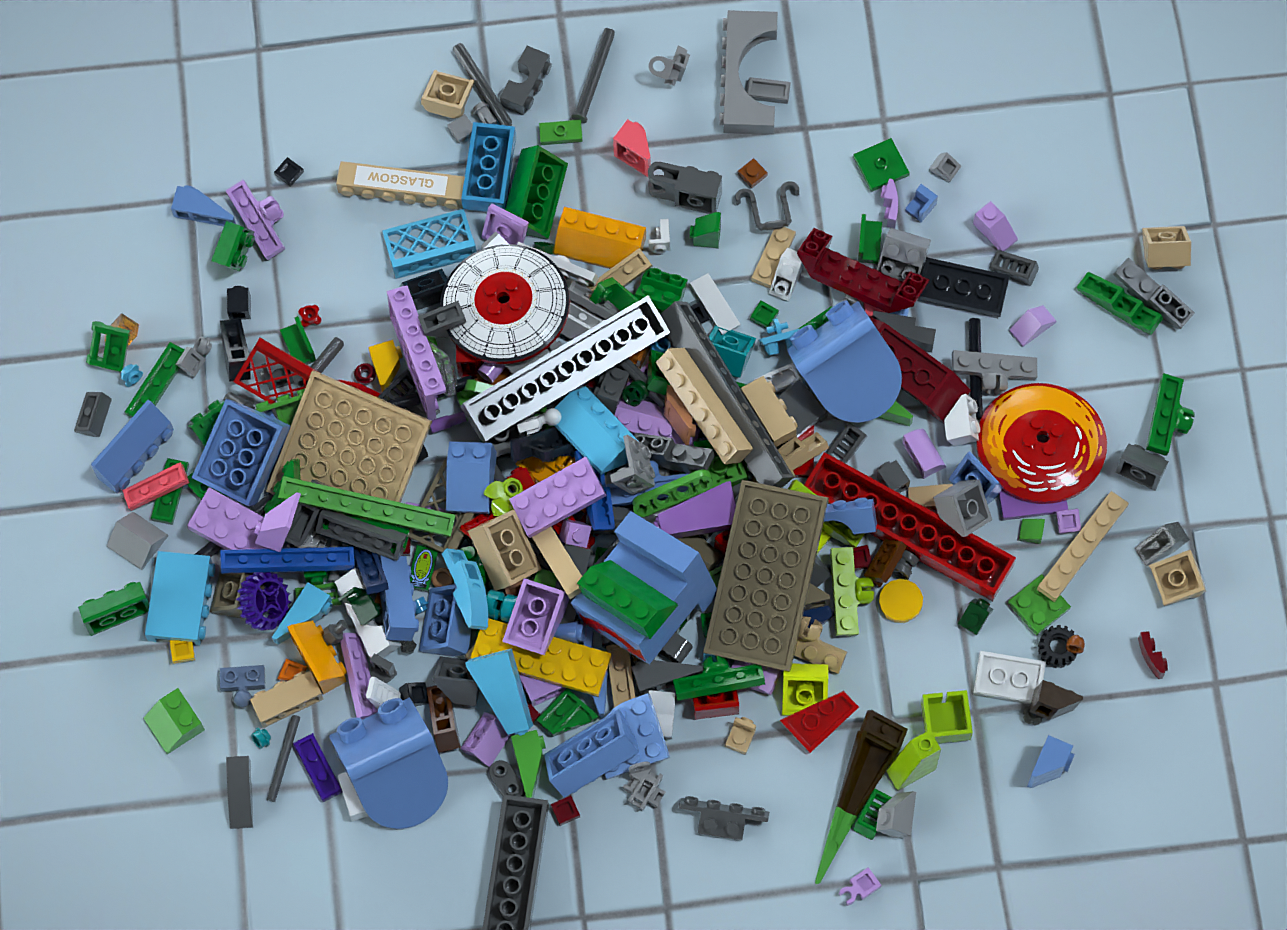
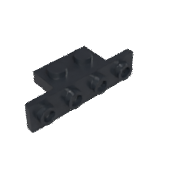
M555 426L510 441L511 457L515 462L532 456L541 459L542 462H551L555 457L569 456L572 452L577 451Z

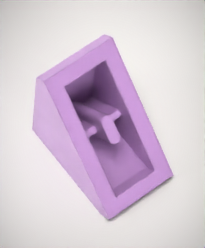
M1042 305L1028 309L1010 329V332L1024 347L1057 321Z

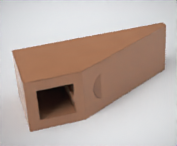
M668 385L664 403V416L684 444L689 445L690 437H695V420L673 387Z

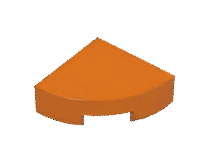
M286 659L278 676V681L287 682L294 679L297 673L306 671L307 666Z

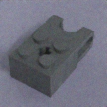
M653 162L649 166L648 178L650 181L648 189L652 196L674 201L675 206L707 214L717 212L722 195V175L714 171H700L693 166L683 167L664 162ZM660 169L664 172V175H654L653 172ZM654 185L661 186L663 189L656 190Z

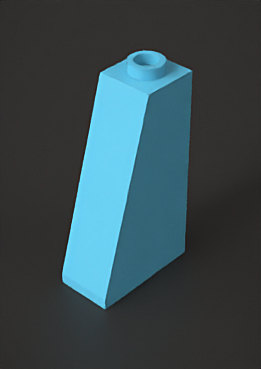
M512 648L471 658L465 662L468 671L507 734L524 735L525 732H528L533 726Z

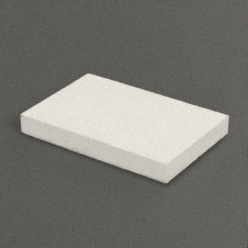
M980 651L973 695L1031 705L1034 690L1044 679L1046 662Z

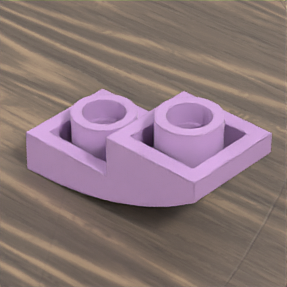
M889 179L888 185H883L881 198H884L883 206L886 207L884 218L888 219L887 227L895 229L898 213V195L893 179Z

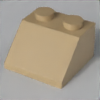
M1185 226L1142 228L1144 257L1148 268L1162 269L1163 267H1173L1180 269L1185 266H1191V240Z

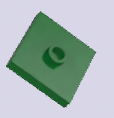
M892 138L853 154V158L871 192L882 188L883 185L887 186L889 179H893L896 182L910 175Z

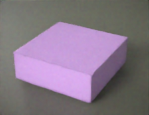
M1078 508L1056 511L1058 533L1081 531Z

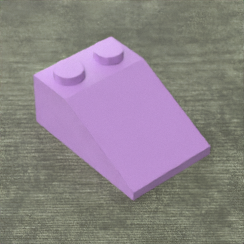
M524 578L502 642L545 656L569 601L566 592Z

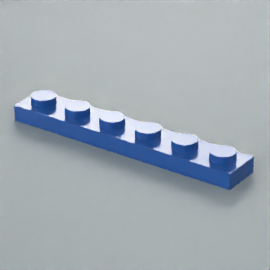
M353 547L282 548L280 552L272 549L220 550L221 573L352 570L355 567Z

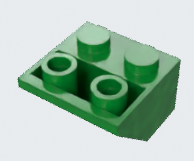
M226 221L211 261L240 271L246 265L248 248H251L254 243V231Z

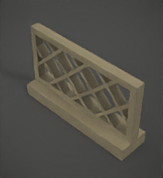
M446 460L443 461L421 505L422 508L434 505L436 511H439L437 504L446 501V497L435 500L433 494L435 489L443 486L446 491V482L443 476L447 467ZM447 512L454 514L457 522L453 526L451 537H446L447 542L444 548L434 543L433 537L438 536L437 534L428 533V535L419 537L413 534L415 529L409 528L408 538L441 554L446 548L459 550L466 537V534L459 527L475 518L477 513H461L458 518L457 513Z

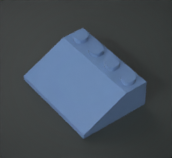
M226 399L192 478L247 506L255 505L259 501L291 426L272 416Z

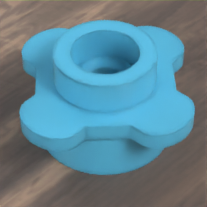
M137 364L127 365L121 371V379L126 382L125 385L127 387L137 383L143 376V372L139 371Z

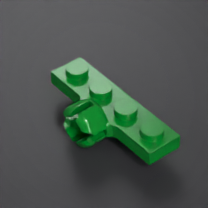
M1165 373L1162 374L1146 450L1167 456L1173 432L1177 431L1187 434L1194 422V419L1191 417H1195V412L1180 405L1184 379Z
M709 656L702 663V674L673 679L677 701L765 685L761 665L754 664L730 668L727 659L724 657L716 656L717 662H713L712 656Z

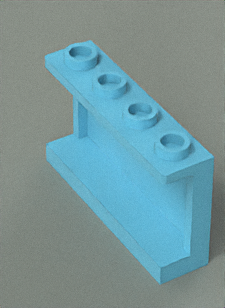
M158 551L145 636L148 641L157 642V638L194 642L195 645L200 646L201 639L204 640L206 635V626H203L204 618H208L209 615L207 598H211L212 595L210 578L215 575V564H213L210 556Z

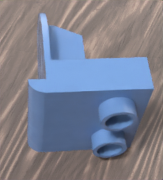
M845 300L833 306L826 313L829 321L814 330L812 325H807L795 332L790 338L793 345L787 351L802 377L829 413L848 422H866L881 416L894 404L902 383L901 368L894 353L861 304L857 301L850 305Z
M410 697L405 700L399 698L390 699L379 706L377 713L363 720L360 718L345 720L338 726L337 732L329 735L364 810L378 824L395 829L416 826L433 816L445 800L448 790L446 769L434 744L432 735Z

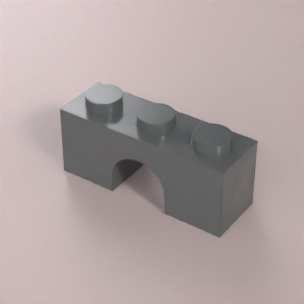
M528 45L526 46L518 61L519 72L526 74L528 79L522 83L508 80L500 96V102L503 107L521 115H524L527 109L530 110L534 102L533 96L535 92L540 91L544 75H548L551 70L552 63H550L549 54Z

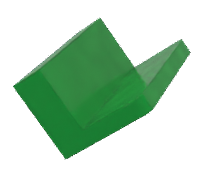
M862 214L858 262L878 264L882 222L867 221L866 214Z
M297 316L294 317L295 324L280 329V332L290 355L308 365L315 362L316 358L301 321Z

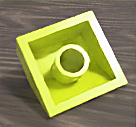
M792 663L790 672L783 670L782 715H791L828 698V665Z

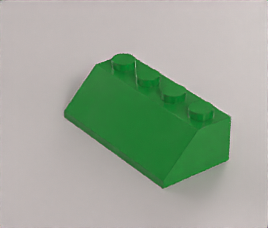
M539 145L521 149L505 210L529 222L526 236L546 240L550 236L568 163Z
M612 560L591 566L577 582L585 597L648 639L653 637L678 607L676 602Z

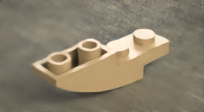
M816 432L802 441L794 437L780 447L778 451L795 477L793 472L795 468L820 455L829 446L827 441ZM753 476L751 482L757 483L758 481L756 480L755 476Z

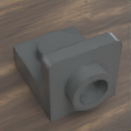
M264 367L263 371L259 372L262 381L271 379L267 367ZM284 368L276 369L272 373L273 378L286 375ZM289 377L290 384H293V377ZM287 378L274 381L276 389L288 385ZM272 381L263 383V385L268 384L269 391L274 390Z

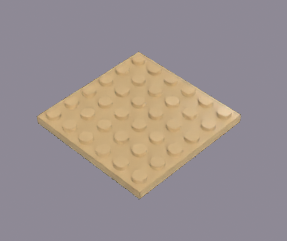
M312 371L266 492L274 495V486L279 480L281 481L284 475L282 470L286 462H290L292 459H299L300 477L303 481L311 482L312 480H318L330 487L401 503L432 421L317 371Z

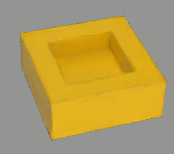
M170 640L174 664L196 660L193 642Z

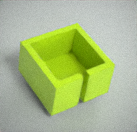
M967 690L947 692L945 703H942L943 693L922 694L921 707L925 732L930 730L937 743L971 740L973 730Z

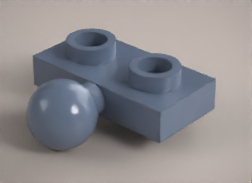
M264 665L220 668L221 692L238 691L234 696V702L239 707L244 708L251 703L250 699L252 696L247 690L265 689Z

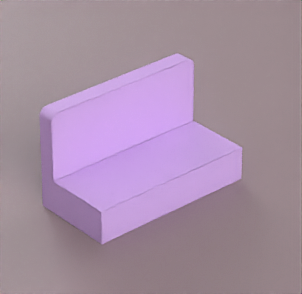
M484 713L461 747V750L468 755L475 756L483 764L490 767L511 734H507L497 716Z

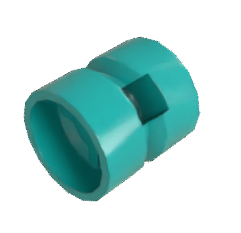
M490 590L486 596L488 618L493 620L501 618L502 622L509 623L518 596L512 594L505 596L504 592Z

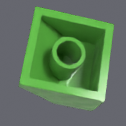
M179 688L159 699L144 717L145 722L167 755L205 730Z

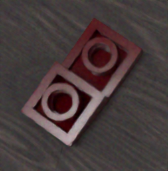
M1140 632L1138 641L1142 655L1152 673L1158 679H1163L1165 671H1168L1167 659L1163 658L1162 651L1153 652L1155 651V640L1150 638V632Z

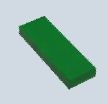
M167 458L164 470L177 463H181L187 475L188 462ZM183 486L156 499L151 516L152 521L173 525Z

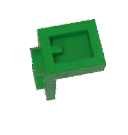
M613 277L599 282L589 299L595 305L602 301H609L620 311L639 301L637 297Z

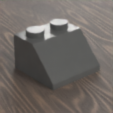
M1128 444L1120 458L1116 473L1156 491L1169 461L1165 460L1160 454H1151L1145 451L1140 445Z

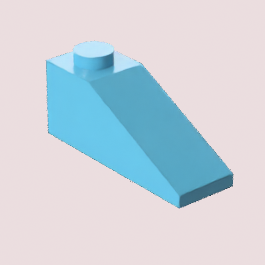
M307 583L273 634L272 639L274 643L279 645L291 637L288 626L307 621H314L315 623L323 615H327L333 606L331 596L312 584Z

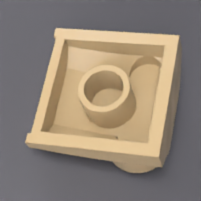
M434 70L421 98V104L428 112L449 118H459L464 114L465 105L472 90L474 80Z
M1191 550L1149 565L1164 606L1190 597L1197 598L1206 592L1203 578Z

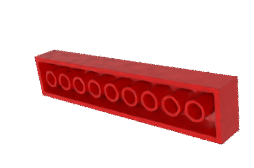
M825 452L804 484L816 495L828 497V504H833V502L839 500L851 502L858 498L873 499L877 528L876 532H870L869 534L882 541L884 539L902 541L907 546L905 550L917 556L920 562L992 602L1015 564V556L973 533L962 537L940 519L938 514Z

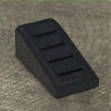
M408 369L404 371L377 398L386 401L384 397L387 395L390 399H394L395 397L390 393L392 390L399 396H404L397 388L398 385L407 392L405 395L417 392L410 371ZM406 379L413 387L410 389L403 380Z

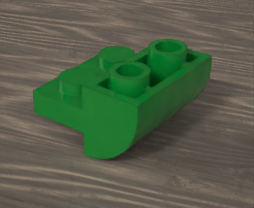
M650 268L643 274L635 297L641 300L649 296L657 309L665 311L675 301L683 300L688 279L682 278L677 274L663 272L658 268Z

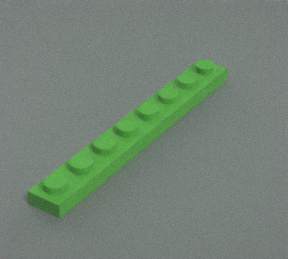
M283 476L278 499L286 500L295 493H300L299 504L446 537H451L455 519L453 514Z

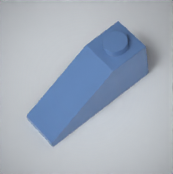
M189 185L184 187L177 186L171 207L174 217L224 226L226 221L236 224L233 215L198 189Z

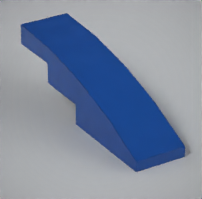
M578 450L574 452L575 462L584 458ZM592 466L606 496L586 507L593 531L615 530L610 487H606L604 473L600 474Z

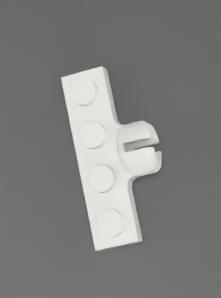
M518 242V243H517V245H522V246H526V247L535 249V248L530 247V246H528V245H526V244H523V243H521V242ZM535 249L557 265L565 280L572 276L577 278L576 281L582 285H596L599 279L596 273L572 264L563 255L552 256Z

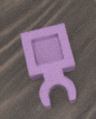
M868 867L850 879L852 887L842 888L839 895L842 896L845 893L851 895V899L846 901L847 906L855 902L856 896L859 895L864 900L881 888L882 885Z

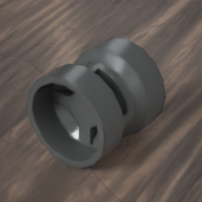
M905 550L892 573L899 578L909 580L912 568L916 567L919 561L918 557Z

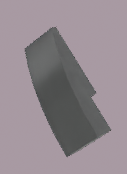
M873 311L874 319L886 323L922 350L932 353L936 329L915 326L916 318Z
M318 480L311 481L312 483L328 486ZM298 504L285 541L297 547L304 545L315 529L319 514L323 509Z
M249 756L226 757L230 829L253 828L251 760Z

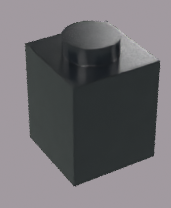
M234 286L233 288H227V314L229 320L251 319V295L248 287Z

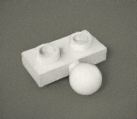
M551 408L544 414L527 418L517 424L519 433L526 431L528 435L538 432L543 428L542 425L546 423L555 426L561 421V413L559 410Z

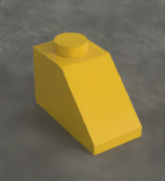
M393 340L368 347L382 392L392 383L401 367L399 359L403 358L400 346L395 347Z

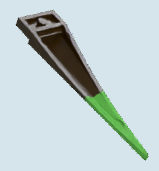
M867 710L860 731H857L815 884L821 883L853 823L900 751L908 731L907 728L873 710Z

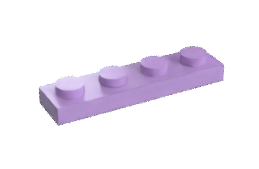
M343 633V639L340 643L357 718L365 719L377 713L378 708L366 698L371 676L364 644L357 633Z

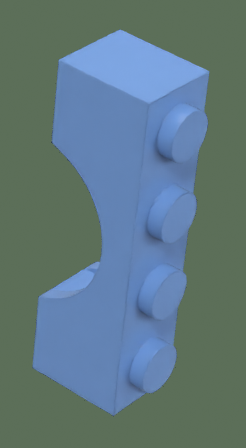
M858 498L851 502L844 500L835 501L833 504L827 505L824 522L832 520L842 522L852 530L853 534L876 532L877 519L874 501L867 498Z

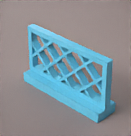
M464 209L382 230L396 279L461 262L469 255L477 252ZM462 217L463 221L457 227L450 223L452 219ZM439 223L443 226L439 232L430 229L432 224ZM446 228L455 231L451 238L442 235ZM419 229L422 232L416 238L409 234L411 230ZM426 233L435 236L431 243L422 240ZM460 233L468 237V240L458 242L455 239ZM398 234L402 237L398 243L390 241L388 236ZM406 238L414 242L410 249L401 246ZM439 239L448 242L446 246L440 248L436 247L435 244ZM419 244L427 247L426 251L417 253L414 250ZM398 250L407 253L405 257L395 259L394 255Z

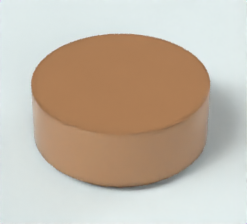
M439 568L432 574V583L435 588L454 584L452 575L447 568Z

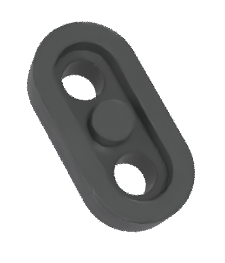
M503 760L495 761L491 765L489 772L492 781L501 795L523 797V784L510 764ZM503 768L505 771L503 774H498L496 772L497 769ZM515 786L517 788L516 791L513 793L508 791L509 787Z

